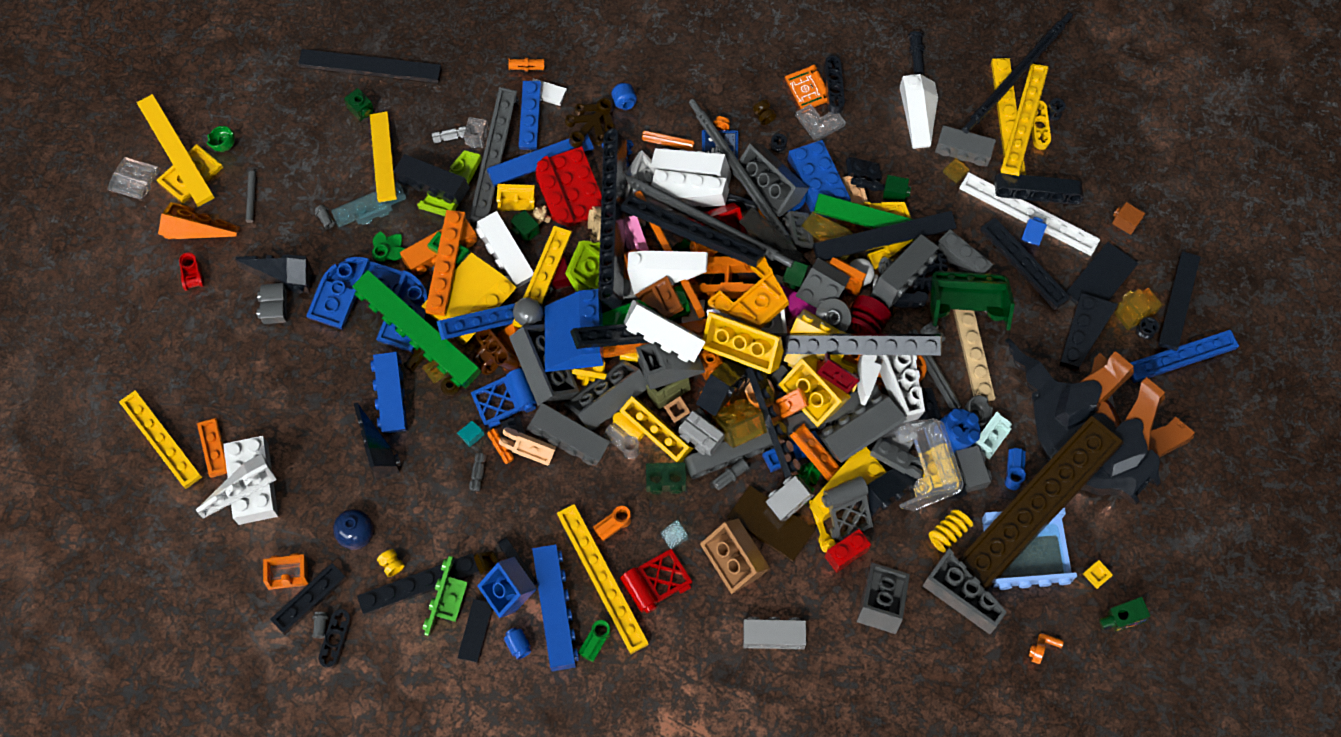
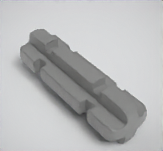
M462 126L458 127L459 129L457 130L453 128L443 130L442 133H439V131L433 132L432 138L434 143H438L441 140L458 139V136H461V138L467 137V128Z

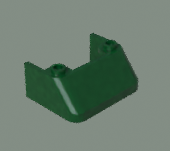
M947 271L933 273L930 309L933 326H937L938 318L949 315L950 309L987 311L988 316L992 320H1004L1006 330H1010L1015 303L1009 279L1006 276Z

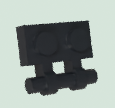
M849 157L846 160L848 176L852 177L851 184L856 185L857 188H869L871 191L884 190L885 185L879 183L882 179L879 163Z

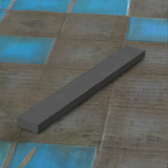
M499 87L470 212V222L477 223V221L485 218L490 213L495 187L487 173V168L501 163L517 94L516 90Z

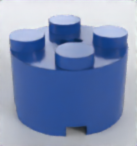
M953 409L936 423L934 427L935 438L937 442L940 441L942 444L947 445L949 453L955 454L957 450L966 449L980 439L979 419L976 414L964 409Z

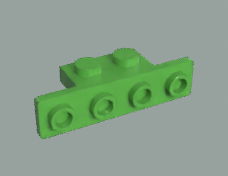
M450 555L448 559L443 561L441 570L444 573L442 579L438 578L435 590L438 591L436 599L432 598L429 606L431 615L430 618L425 619L423 625L424 635L426 636L431 635L436 616L454 622L457 621L468 582L449 577L455 557Z

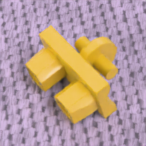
M605 360L604 366L572 369V374H576L575 378L581 380L582 386H587L589 381L594 382L595 378L605 380L607 375L605 372Z

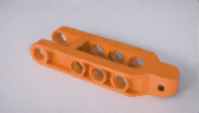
M708 257L707 272L703 274L725 273L724 282L708 285L702 283V285L691 286L699 300L710 299L718 291H722L729 299H738L755 284L732 282L733 273L755 272L750 269V265L731 257Z

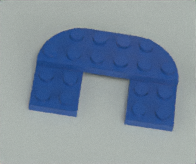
M363 257L345 259L346 261L337 265L334 264L326 271L306 315L308 319L343 330L356 298L354 295L356 291L352 286L369 270L425 321L430 316L421 308L428 299V293L413 274L405 270L400 271L372 262L368 258ZM383 321L376 340L413 353L415 348L409 344L411 340L407 336L402 338L395 331L397 328L393 324L389 326Z

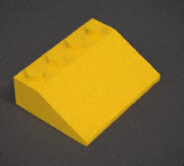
M470 253L454 270L445 316L429 315L434 320L439 321L500 307L517 287L503 274L473 253ZM427 300L421 306L423 310L426 309ZM475 333L454 338L464 345Z

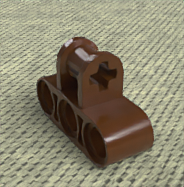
M488 329L476 333V338L482 347L473 356V362L480 366V370L484 375L493 373L499 366L508 371L517 369L519 366L517 355L498 332Z

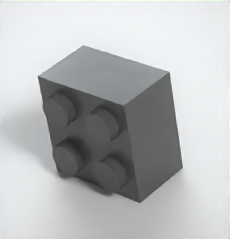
M817 258L798 290L796 297L818 308L827 299H838L847 285L850 276Z

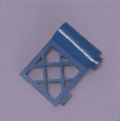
M522 368L512 370L505 377L471 392L484 426H489L490 429L500 425V421L520 411L531 412L537 406ZM505 384L506 391L504 395L495 393L497 386ZM482 393L490 394L486 404L479 402L477 396ZM493 396L502 398L498 408L490 405ZM505 400L513 402L515 407L509 411L502 409ZM488 408L497 411L494 418L489 420L485 417Z

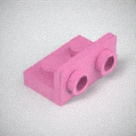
M633 215L625 217V233L628 235L631 249L636 248L637 251L649 250L638 217Z

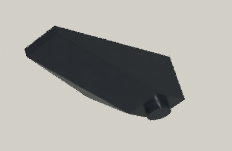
M357 402L353 403L360 428H362L360 431L365 443L364 447L369 465L376 479L400 473L398 466L401 465L398 454L394 455L391 447Z

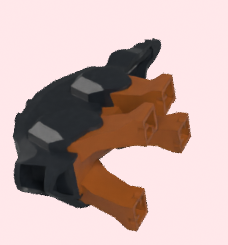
M1010 338L1005 340V345L1009 347L1010 354L1013 355L1014 364L1026 374L1027 386L1032 393L1038 441L1048 460L1047 462L1055 456L1091 416L1124 442L1081 488L1082 490L1098 496H1121L1130 503L1137 505L1140 502L1137 496L1148 483L1156 487L1161 484L1159 458L1188 444L1194 438L1195 432L1176 416L1168 425L1151 431L1159 405L1165 400V392L1147 377L1141 382L1138 399L1126 420L1121 422L1113 404L1108 399L1134 374V366L1116 351L1109 357V360L1099 353L1094 358L1092 372L1079 383L1073 384L1057 382L1040 361L1022 353Z

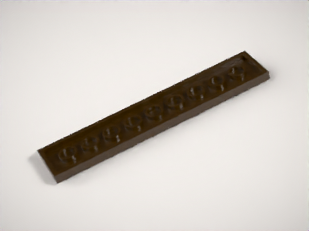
M1091 416L964 552L958 561H962L967 567V571L981 582L980 585L986 591L1124 442Z

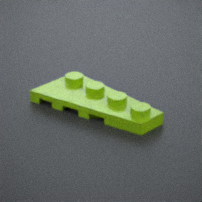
M464 150L450 166L449 172L464 177L469 184L482 157L480 154ZM429 194L424 201L421 200L417 204L419 209L445 216L446 210L455 211L458 206L455 203L449 204L442 198H435Z

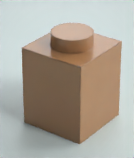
M682 396L664 406L674 423L692 412Z

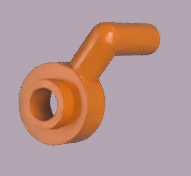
M1044 633L1039 634L1036 645L1032 644L1028 656L1032 657L1031 662L1040 664L1046 647L1045 643L1062 648L1064 640Z

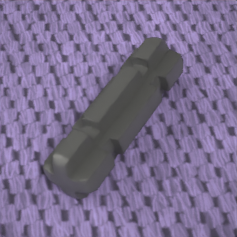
M476 453L474 460L476 463L473 465L472 479L469 485L472 491H480V481L483 478L484 464L486 462L485 454Z

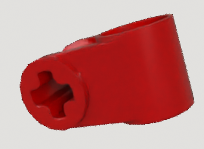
M192 253L182 254L179 258L184 290L188 291L189 288L197 286L204 287L205 283L199 261Z

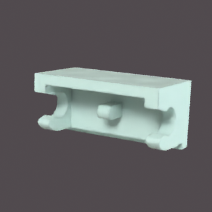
M996 412L980 433V439L972 447L979 446L980 451L984 452L985 457L990 459L1011 431V422Z

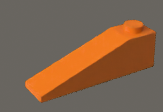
M170 202L161 214L158 234L163 235L167 239L237 236L240 226L222 219L213 220L207 213L198 214L194 212L195 209L192 207Z

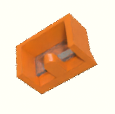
M293 553L290 556L281 557L275 555L263 559V582L268 590L308 585V561L305 555Z

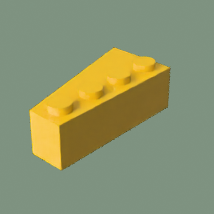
M867 447L851 456L812 500L809 508L819 518L821 523L831 517L829 507L826 508L822 502L824 491L858 476H861L866 484H869L887 473L878 460L870 456L871 452Z

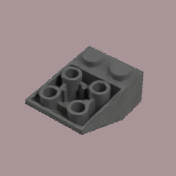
M657 342L636 347L638 363L650 390L705 373L699 356H697L694 362L690 360L685 362L677 357L678 354L671 351V353H668L661 349V344Z

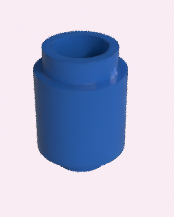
M515 627L505 633L504 641L512 656H515L517 660L528 656L532 652L530 650L531 645L522 629Z

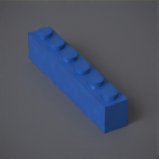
M556 544L532 548L551 672L575 668V661H579L577 648L573 649L572 641H576L574 628L570 629L569 621L573 620L571 608H566V601H569L568 589H563V582L566 581L565 570H560V562H563L562 551L557 550Z

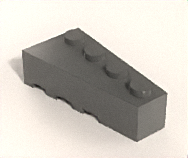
M921 234L879 277L870 297L877 299L890 310L897 300L903 296L909 286L911 287L915 283L917 277L926 271L927 265H932L938 257L936 253L939 247Z
M541 403L525 430L566 451L568 454L581 458L588 465L593 464L596 466L610 443L608 440Z
M949 548L931 572L923 587L988 634H991L1007 611L989 591H985L980 585L981 582L967 571V567L962 561H958L953 551Z

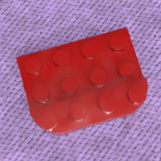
M582 146L552 157L545 156L538 161L536 181L539 184L552 220L567 227L588 221L589 210L593 209L592 206H601L602 195Z

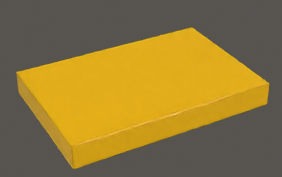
M198 144L188 151L189 156L206 183L223 169L222 164ZM174 165L157 179V182L182 204L192 197Z

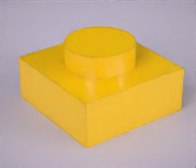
M1100 560L1083 573L1096 589L1113 576Z

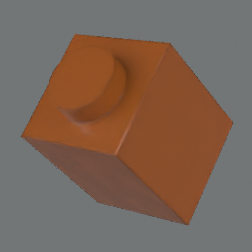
M1126 202L1122 208L1119 206L1114 212L1113 216L1115 219L1112 224L1132 235L1145 213Z

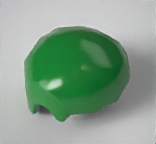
M218 126L207 135L208 141L206 143L216 152H225L233 147L235 135L229 127Z

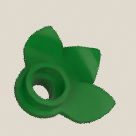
M379 232L373 238L374 249L372 250V256L375 261L385 262L388 259L393 261L401 259L400 252L405 249L401 247V234H395L386 238L382 232Z

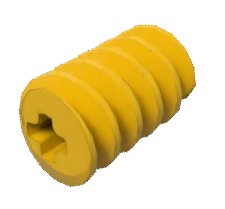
M954 509L950 515L945 517V520H942L939 525L934 527V530L929 532V538L939 551L945 553L946 549L944 546L951 548L950 541L953 543L957 542L955 535L961 538L963 536L961 531L966 533L968 531L966 525L973 527V522L966 514Z

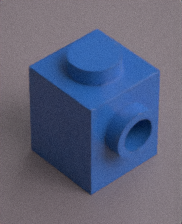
M1037 217L1028 219L1020 240L1039 246L1047 224L1043 223V219Z

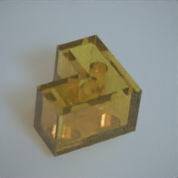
M1149 288L1144 291L1138 289L1135 292L1129 291L1122 297L1123 300L1118 303V308L1114 314L1129 331L1137 326L1144 317H1151L1156 314L1163 304Z

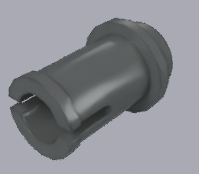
M319 205L315 208L316 217H319L325 229L332 228L335 225V221L328 212L329 208L325 205Z
M315 612L314 616H312V619H314L312 637L325 638L326 620L329 617L326 612Z

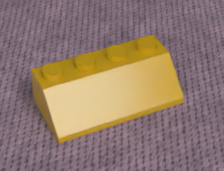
M711 311L708 313L703 335L705 344L702 349L768 374L779 369L784 351L781 337Z

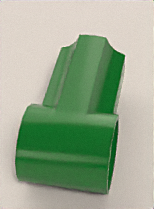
M598 620L592 625V630L578 652L579 655L591 662L595 661L604 643L611 635L610 626L606 621ZM600 626L607 628V632L602 636L596 634V629Z

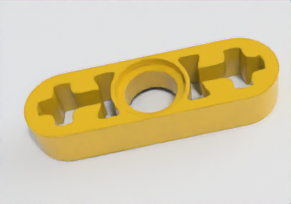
M1040 100L1038 109L1041 111L1039 116H1037L1038 110L1032 128L1033 145L1037 149L1044 150L1051 142L1047 105ZM1042 122L1045 127L1038 128L1035 123ZM1041 134H1043L1042 140L1045 141V143H1042V141L1039 140Z

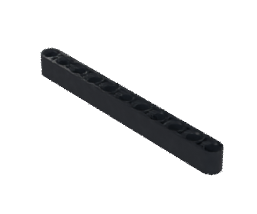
M614 128L609 129L603 138L598 288L599 298L611 309L618 308L623 302L625 212L621 210V204L626 200L627 141Z

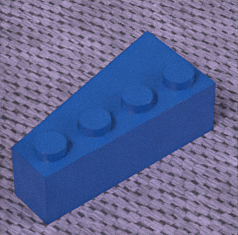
M397 352L373 355L374 360H371V370L375 372L376 379H373V389L377 391L378 398L375 399L376 410H379L380 418H377L378 429H381V432L384 434L408 431L406 407L402 400H405L403 385L400 384V381L403 380V372L401 366H398V364H402V358Z

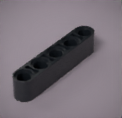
M1005 173L997 174L994 177L995 194L1001 198L1062 204H1079L1084 200L1083 187L1079 180L1031 175L1016 176Z

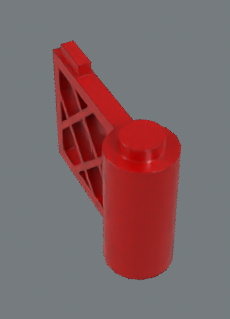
M672 549L639 567L630 569L620 577L641 613L646 612L647 614L657 608V603L678 591L680 594L691 589L690 584H692V580ZM670 556L674 562L673 568L661 566L662 559ZM648 567L658 569L656 578L647 576L644 570ZM660 570L671 572L670 581L658 579ZM673 574L682 575L685 582L682 584L673 583ZM656 584L668 585L667 592L659 595L655 589Z

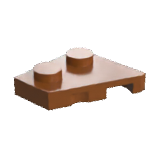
M668 276L635 294L639 300L667 319L684 310Z

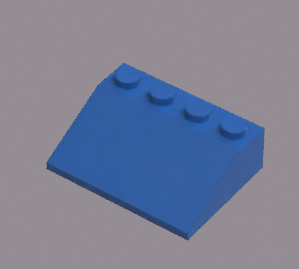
M598 289L577 291L545 306V372L604 366L603 347L576 349L570 333L573 328L603 326L602 300L598 296Z

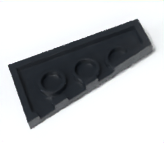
M1081 293L1060 364L1079 369L1118 304Z

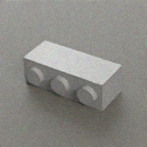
M748 617V620L744 619L743 648L805 649L806 621H801V618L792 617L788 618V620H780L779 617H769L768 620H760L759 617Z

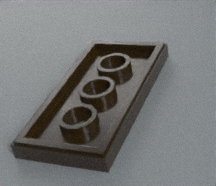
M749 485L727 518L729 520L739 518L747 532L791 562H794L816 529L794 514L786 521L780 520L766 503L769 498Z

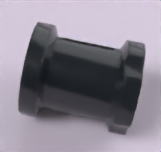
M1054 98L1050 101L1049 108L1047 109L1049 120L1058 121L1061 118L1062 111L1066 107L1062 99Z

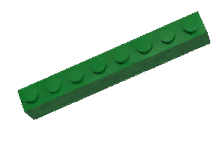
M369 270L352 286L356 291L354 295L362 302L366 300L370 303L368 307L375 314L379 311L383 315L381 319L389 326L393 324L397 328L395 331L402 338L407 336L411 340L409 344L416 350L420 348L425 352L423 356L430 363L434 360L438 364L436 368L444 375L448 373L452 376L450 380L457 387L462 385L466 389L481 373L480 369L447 339L441 340L438 331Z

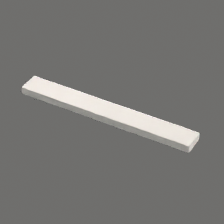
M968 172L959 188L1027 223L1028 219H1033V217L1043 219V223L1047 224L1045 233L1092 256L1100 241L1096 236L1025 200L996 196L995 185Z

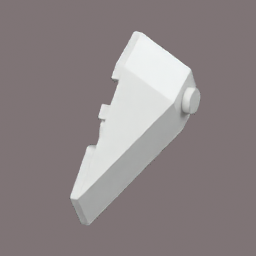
M678 251L629 252L627 271L634 295L666 276L670 278L674 286L679 281L689 280L707 272L708 253Z

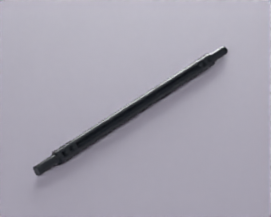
M1068 12L1060 21L1053 25L1027 56L974 112L971 120L962 128L964 133H969L976 124H979L1018 79L1065 29V25L1072 19V13Z

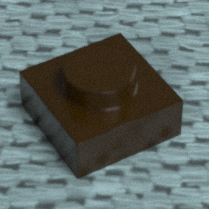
M493 551L477 553L473 557L480 575L488 574L498 563Z

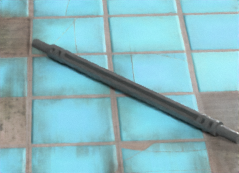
M691 99L689 104L696 113V118L704 130H706L719 151L725 154L728 164L780 241L784 242L791 254H795L798 250L789 238L790 235L783 224L774 214L707 113L702 111L695 99Z
M626 174V183L630 184V187L637 191H642L643 194L717 232L765 251L764 256L772 261L777 260L790 268L792 267L794 261L780 254L778 250L637 177L632 178Z

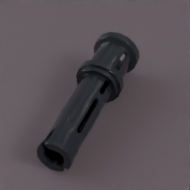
M914 31L907 36L910 41L909 53L912 55L914 75L921 74L925 76L923 62L925 47L922 44L923 33Z

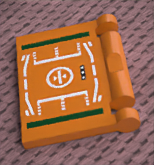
M811 65L808 68L785 76V80L801 112L827 103V98H824L826 96L825 83L819 71H815L817 69L816 65Z

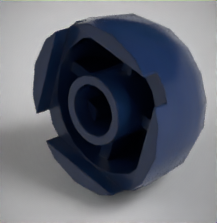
M345 510L334 521V537L342 547L349 550L362 549L369 544L372 535H374V524L370 517L361 510Z

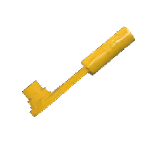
M813 513L820 532L818 541L822 551L826 553L828 549L835 545V540L826 533L824 522L821 523L819 518Z

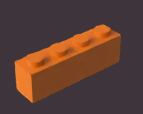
M465 218L460 244L470 248L478 240L476 232ZM437 232L400 252L402 261L414 276L424 274L427 269L435 265L437 253L430 250L427 244Z

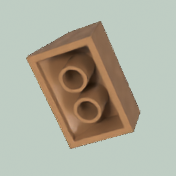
M739 518L724 522L700 543L731 594L754 582L770 569V566Z

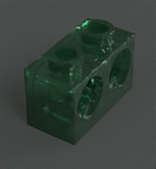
M685 462L646 464V492L651 494H661L662 492L679 494L682 491H686ZM658 476L661 478V481L654 483L651 481V478ZM679 476L681 480L679 482H673L671 480V477Z

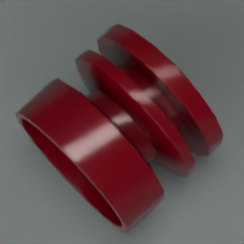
M866 295L857 296L850 308L852 315L851 325L845 333L881 334L882 329L886 327L891 318V312L883 303L873 297Z

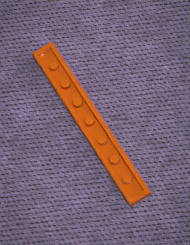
M642 191L634 193L637 198L646 201ZM649 222L663 251H673L661 227ZM685 279L679 281L698 318L704 317L705 312L690 282Z

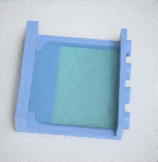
M1065 507L992 584L993 588L999 587L1000 590L1011 589V586L1029 588L1034 584H1039L1040 587L1052 585L1051 583H1059V585L1071 584L1077 577V573L1071 572L1062 518L1066 515ZM1003 511L985 513L982 517L983 530L985 531Z

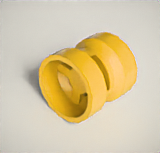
M394 549L385 551L377 558L380 566L385 568L384 572L387 577L398 574L405 567L403 562L398 560Z

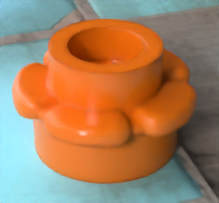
M722 116L716 117V120L713 121L716 129L729 130V119Z

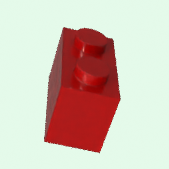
M858 529L828 549L825 558L837 573L867 553L871 543L862 531Z

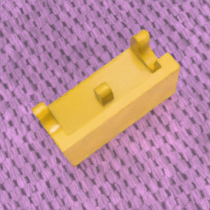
M498 184L497 209L499 211L526 210L533 212L535 210V185Z

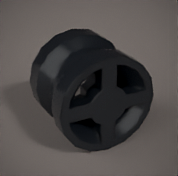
M1144 317L1136 327V334L1143 340H1149L1158 331L1159 324L1152 317Z

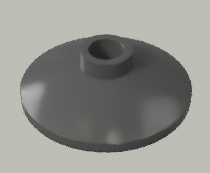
M836 298L823 301L818 306L815 314L823 321L843 332L849 329L852 321L851 311L847 304ZM835 314L838 315V320L834 319Z

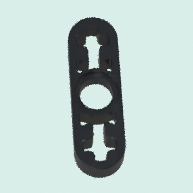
M504 537L498 541L497 544L506 558L515 557L534 585L538 584L509 540Z
M343 609L336 610L332 614L318 657L319 663L325 669H333L337 666L351 625V616ZM342 615H344L346 621H342L340 625V628L343 630V632H341L338 629H333V627L338 628L339 622L336 619L337 617L341 618ZM333 634L340 635L341 639L338 644L333 645L330 643V637ZM329 646L332 649H337L336 652L332 650L331 657L334 658V660L329 661L328 664H326L324 657H328L330 654V650L327 649V647Z

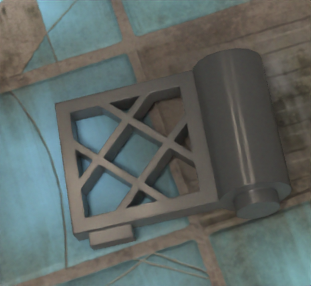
M861 476L823 492L822 502L826 508L829 507L833 526L830 528L831 537L838 542L858 529L864 531L873 527L867 499L868 487ZM862 500L859 510L853 509L856 502ZM846 509L841 518L836 516V511ZM850 512L856 513L852 522L846 521ZM861 516L865 517V523L856 525ZM843 524L849 525L847 530L840 534Z

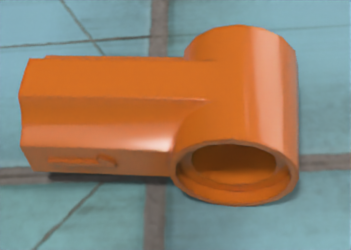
M618 506L614 509L613 513L593 526L599 538L605 541L621 528L629 526L632 521L630 510L626 506ZM620 513H625L628 515L627 518L622 521L618 520L617 516Z

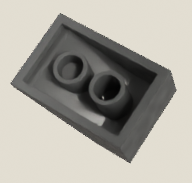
M871 562L859 606L857 622L896 634L903 620L910 574Z

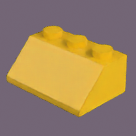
M810 355L802 358L778 385L786 394L797 388L803 389L809 406L802 409V411L819 427L835 414L851 396L817 374V359Z

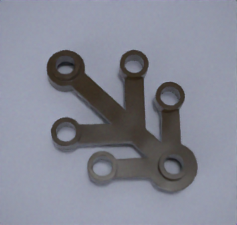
M601 98L596 104H576L574 113L578 116L571 114L566 116L565 125L568 127H573L575 123H586L580 131L571 133L569 143L572 147H581L585 136L593 126L596 134L595 144L602 146L603 141L598 140H603L604 138L600 123L602 115L606 123L604 132L606 133L609 130L608 128L616 129L611 118L614 107L610 99ZM587 111H596L593 115H584Z

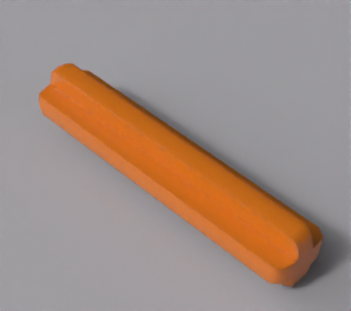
M644 130L642 133L643 141L690 151L694 149V140Z

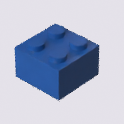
M515 557L498 562L477 585L499 618L515 613L537 590Z

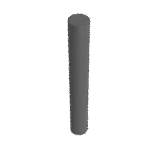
M249 171L247 223H252L254 217L255 171Z

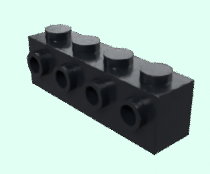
M406 154L403 155L393 170L400 184L410 185L415 190L425 191L435 198L440 197L449 204L455 203L459 205L470 189L464 177Z

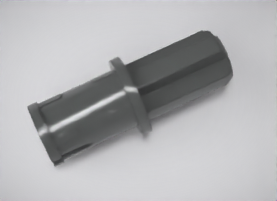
M741 459L731 468H726L723 474L713 480L714 487L717 490H721L730 482H735L738 476L749 469V466L745 460Z

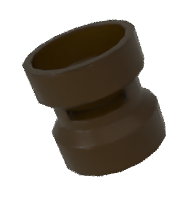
M768 100L759 101L753 107V111L759 116L758 120L762 125L771 123L777 116L774 110L770 108L771 105Z

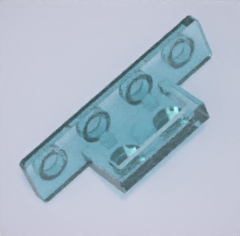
M399 182L395 183L396 200L378 202L377 191L331 210L338 227L355 220L358 225H365L370 223L373 218L387 216L392 211L391 205L406 199L401 184Z

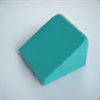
M471 421L457 434L471 447L484 436V431Z

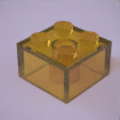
M746 399L737 400L734 404L723 407L716 416L711 414L714 426L725 433L724 441L732 448L767 433L763 413Z

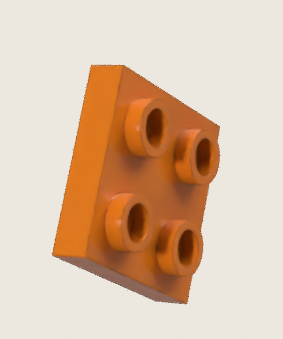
M833 257L829 264L850 276L844 288L845 291L859 296L867 274L851 267L850 263Z

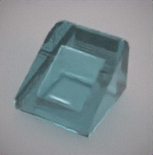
M678 520L660 532L670 549L688 540V535Z

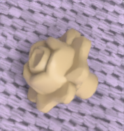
M545 205L539 208L536 207L532 212V218L539 225L543 221L549 223L551 220V216L547 215Z

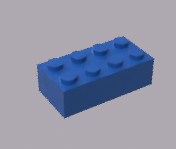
M823 140L789 151L787 163L792 173L809 188L806 192V203L815 222L829 217L814 213L819 193L851 202V198Z

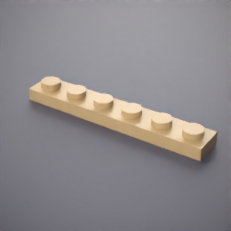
M953 309L973 397L981 395L988 398L987 402L994 401V390L975 312L972 310Z

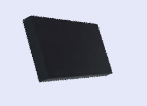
M1107 242L1066 293L1075 304H1078L1081 293L1109 301L1139 263Z

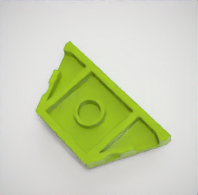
M584 240L578 242L565 272L576 292L599 288L600 242L593 243Z

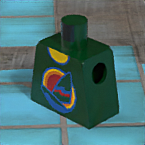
M1143 597L1111 608L1107 613L1108 616L1100 618L1099 623L1103 631L1113 627L1115 632H1119L1146 623L1151 615Z

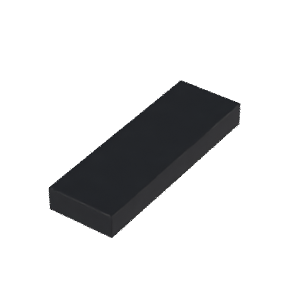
M473 599L457 657L458 660L478 664L493 610L488 602Z

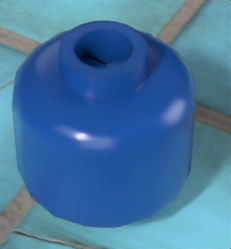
M628 83L617 84L611 92L613 101L619 109H631L637 101L633 86Z

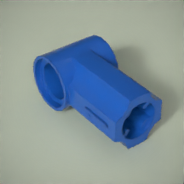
M1019 448L1008 450L1007 471L1004 483L1010 490L1019 489L1026 478V451ZM1011 476L1017 477L1019 481H1014Z

